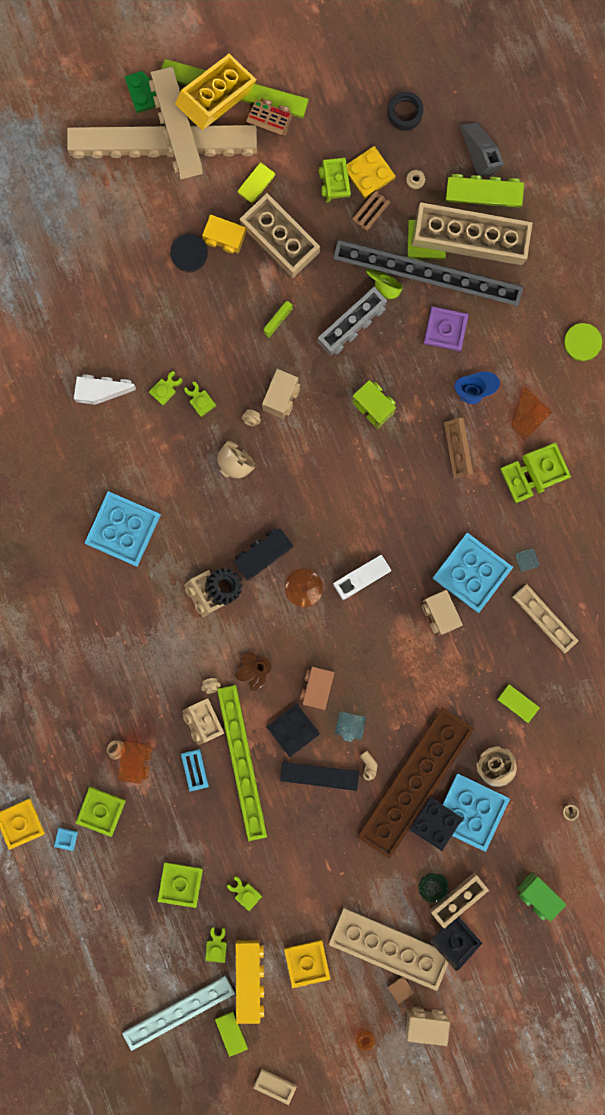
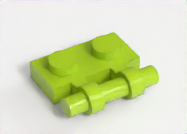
M516 461L500 469L515 504L534 496L531 490L534 487L536 488L534 481L528 483L524 473L529 472L526 464L521 468L519 461ZM544 489L537 490L538 494L545 491Z

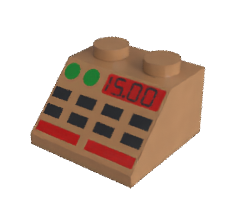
M263 98L261 102L256 100L246 122L286 136L293 116L289 112L290 108L282 105L276 108L271 106V101Z

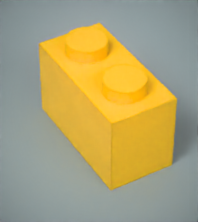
M210 214L202 235L203 241L211 247H216V245L222 247L228 253H239L246 235V227Z

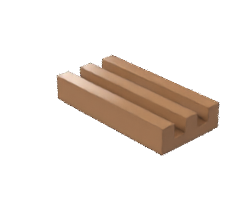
M375 191L352 221L368 232L390 205V201ZM375 198H377L378 200L375 202V204L371 207V209L367 212L363 219L359 221L358 219L371 205ZM381 202L384 203L367 226H365L364 223Z

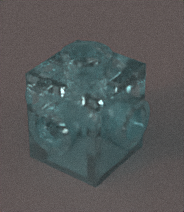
M340 711L335 734L342 736V740L353 742L354 739L362 740L366 717Z

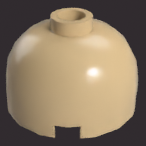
M227 441L218 453L217 461L221 468L220 472L227 478L229 476L232 478L246 477L255 468V462L244 450L241 452L236 449L238 445L231 441Z
M496 746L487 749L480 755L479 763L477 761V771L487 784L501 787L513 780L516 775L517 765L510 750L501 749V747Z

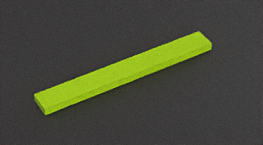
M167 59L164 60L162 69L173 67L177 84L187 86L207 71ZM254 84L250 93L241 100L242 102L254 105L256 100L261 102L263 98L271 101V106L279 108V105L290 108L289 112L299 118H304L309 101L308 98Z
M233 685L217 689L247 838L248 841L266 838L267 833L237 687Z

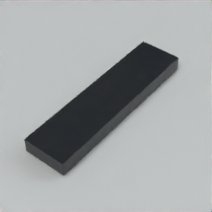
M283 762L280 781L357 791L359 771Z

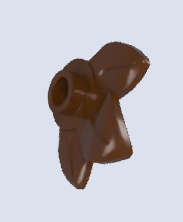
M245 653L240 656L243 665L239 667L235 677L243 682L249 681L251 690L256 691L266 683V675L271 671V663L265 657H257L253 653ZM259 664H263V665H264V669H263V670H260V669H259V667H258Z

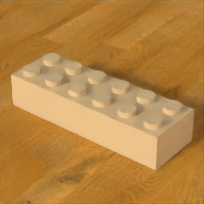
M420 202L417 208L411 246L523 265L528 256L533 222Z

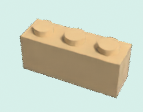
M473 873L429 910L441 926L445 928L489 890L479 877Z

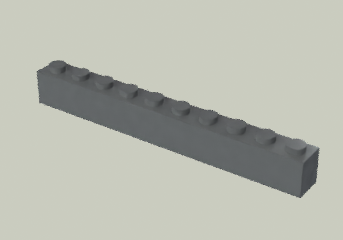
M338 239L333 258L516 306L519 305L523 291V285L343 239Z

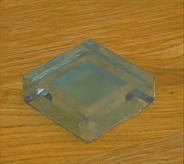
M534 548L515 554L520 572L540 566Z

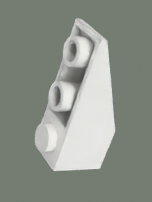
M82 375V377H77L74 400L77 403L96 405L132 392L136 387L134 384H131L132 381L121 379L120 382H116L109 377H101L100 380L94 379V376Z
M380 555L333 583V586L342 601L391 572V569L383 556Z

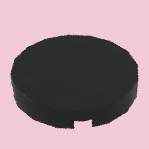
M185 234L173 242L170 256L177 269L195 272L205 265L208 250L205 242L200 237L193 234Z

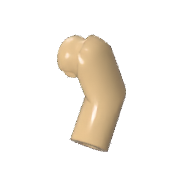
M366 751L360 758L366 764L363 778L370 781L376 776L378 764L369 752Z

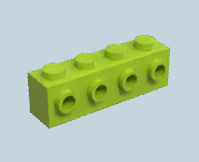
M452 174V177L447 179L445 202L520 208L523 202L524 183L520 182V179L510 178L508 181H501L499 177H490L489 180H483L482 176L463 178L461 174Z

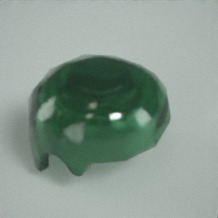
M426 874L418 884L419 895L424 901L429 903L440 902L449 891L448 881L442 874Z

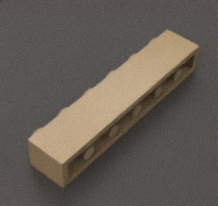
M173 67L151 72L152 80L149 81L151 92L155 91L156 94L153 99L156 108H160L161 111L158 113L160 123L165 125L163 129L165 140L170 142V145H167L170 157L174 156L175 161H172L174 171L179 173L180 179L203 174L202 164L188 117L175 105L180 90Z

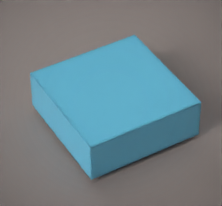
M59 827L54 847L74 851L78 831Z

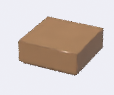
M403 976L387 986L398 1004L414 994L413 989Z

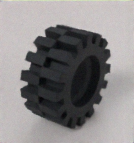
M220 568L207 578L206 581L208 582L205 583V587L208 588L205 592L210 593L208 595L209 599L211 597L214 598L212 600L213 603L218 601V605L223 603L227 605L240 596L239 594L242 593L240 588L243 587V583L239 584L241 578L237 579L236 576L238 574L236 572L232 574V569L227 571V568L222 570ZM220 580H224L229 584L230 591L228 593H223L219 590L218 582Z

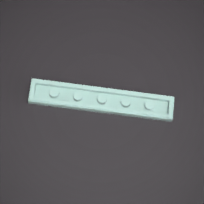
M225 975L125 1030L122 1034L132 1051L235 994V991Z

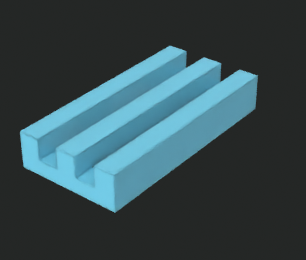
M200 749L181 753L189 791L209 787ZM194 754H197L204 783L200 785ZM186 756H190V761L196 782V786L194 787L192 785V780Z

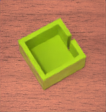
M369 380L353 395L351 403L363 415L368 412L369 415L366 418L379 429L394 415L396 410L394 405L396 403L390 396L386 397L381 392L382 388L376 382L372 383Z

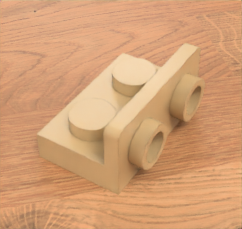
M209 570L184 584L187 595L192 598L196 611L202 617L225 606L224 603L218 605V601L213 603L212 600L214 598L211 597L209 599L208 595L210 593L205 592L208 588L205 587V583L208 582L206 580L211 575Z
M208 698L182 710L183 719L192 731V739L198 745L224 734Z

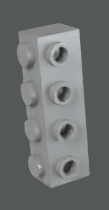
M373 287L318 337V344L329 356L334 353L337 355L343 350V344L347 341H353L358 336L357 332L361 328L366 329L372 323L371 319L375 315L379 317L386 310L387 300Z

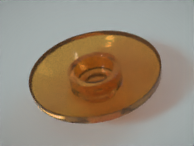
M300 569L288 577L285 584V592L289 601L294 605L310 607L320 600L323 593V583L315 572L308 569ZM306 584L308 590L302 591L300 589L301 585Z

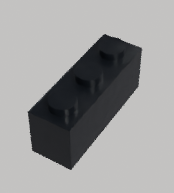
M275 528L271 529L265 534L267 537L264 540L260 541L258 539L250 545L252 549L246 553L243 550L235 556L234 564L247 581L294 548L281 528L277 530Z

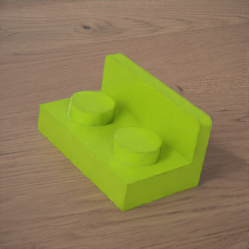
M346 158L323 160L321 167H319L320 179L323 178L324 185L321 186L322 196L326 198V202H330L334 198L350 197Z

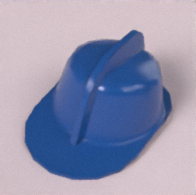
M484 371L459 378L455 382L454 387L460 401L468 404H477L484 397L495 393L499 389L500 380L492 372Z

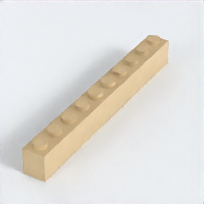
M256 125L208 126L203 131L198 126H190L198 154H204L208 157L215 156L216 154H223L224 156H234V154L252 156L257 154ZM165 126L67 128V150L70 156L74 158H84V156L120 158L122 155H129L133 158H138L140 155H148L149 157L167 155L170 157L167 146L170 145V142L165 140L163 129Z

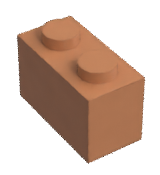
M315 667L307 670L304 680L308 682L307 688H302L300 700H303V705L326 709L334 672Z

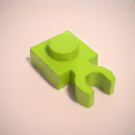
M174 371L168 375L166 382L161 379L149 391V394L162 406L176 393L173 387L181 385L183 381L181 378L176 382L172 381V377L175 376Z
M192 382L195 390L192 392L187 388H184L188 396L193 397L190 403L200 417L215 408L216 404L205 390L200 393L198 384Z
M235 876L234 879L238 882V886L232 887L228 884L227 887L230 891L238 893L235 899L250 911L262 898V895L249 883L244 887L241 879Z
M212 927L210 933L213 940L207 941L205 961L225 963L227 942L222 941V938L225 936L226 930L222 928V933L216 935L214 932L215 927Z

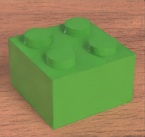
M533 872L516 888L520 892L518 896L528 906L532 904L534 906L532 910L542 920L547 918L551 922L566 906Z

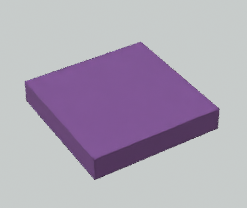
M432 306L424 344L461 352L469 314Z

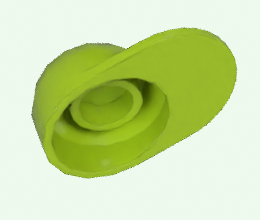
M371 268L366 269L367 274L375 280V288L385 299H395L400 295L403 285L383 271Z

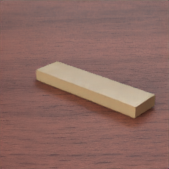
M527 584L512 597L563 654L578 642V639Z

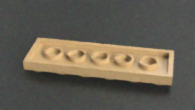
M344 907L329 941V945L435 991L438 990L448 966L447 960L433 945Z

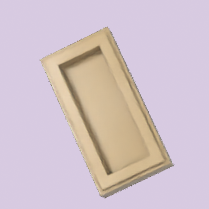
M261 1069L253 1088L289 1105L297 1085Z

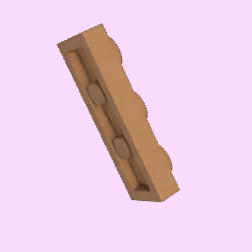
M457 418L444 422L453 477L461 478L472 475L473 470L464 419Z

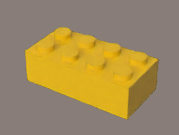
M228 54L180 91L175 105L203 131L246 97L257 79L234 57Z

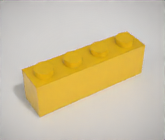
M260 940L236 941V1024H260V1017H264V1005H260V998L264 997V985H260V978H264V965H260V958H264V946H260Z

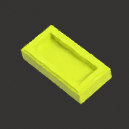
M260 162L237 193L253 204L275 177V173Z

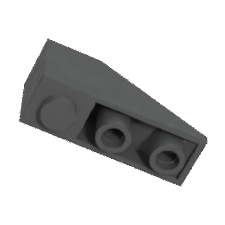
M477 122L461 125L460 128L477 175L482 177L494 175L504 165L497 145Z

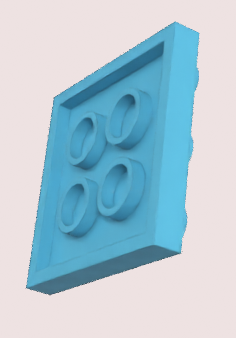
M108 491L84 544L138 567L161 514Z
M466 533L432 579L475 612L479 613L513 567L469 533Z
M456 773L442 803L443 806L463 818L452 836L486 852L510 798Z

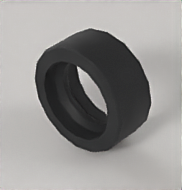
M411 92L396 94L390 100L388 106V119L396 129L402 131L416 128L421 122L424 112L421 99ZM407 101L415 105L417 113L413 120L402 121L396 117L395 107L398 103Z

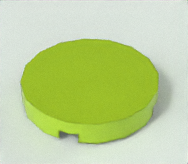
M581 323L569 329L564 338V347L567 354L574 360L584 362L597 356L603 341L597 328L591 324Z

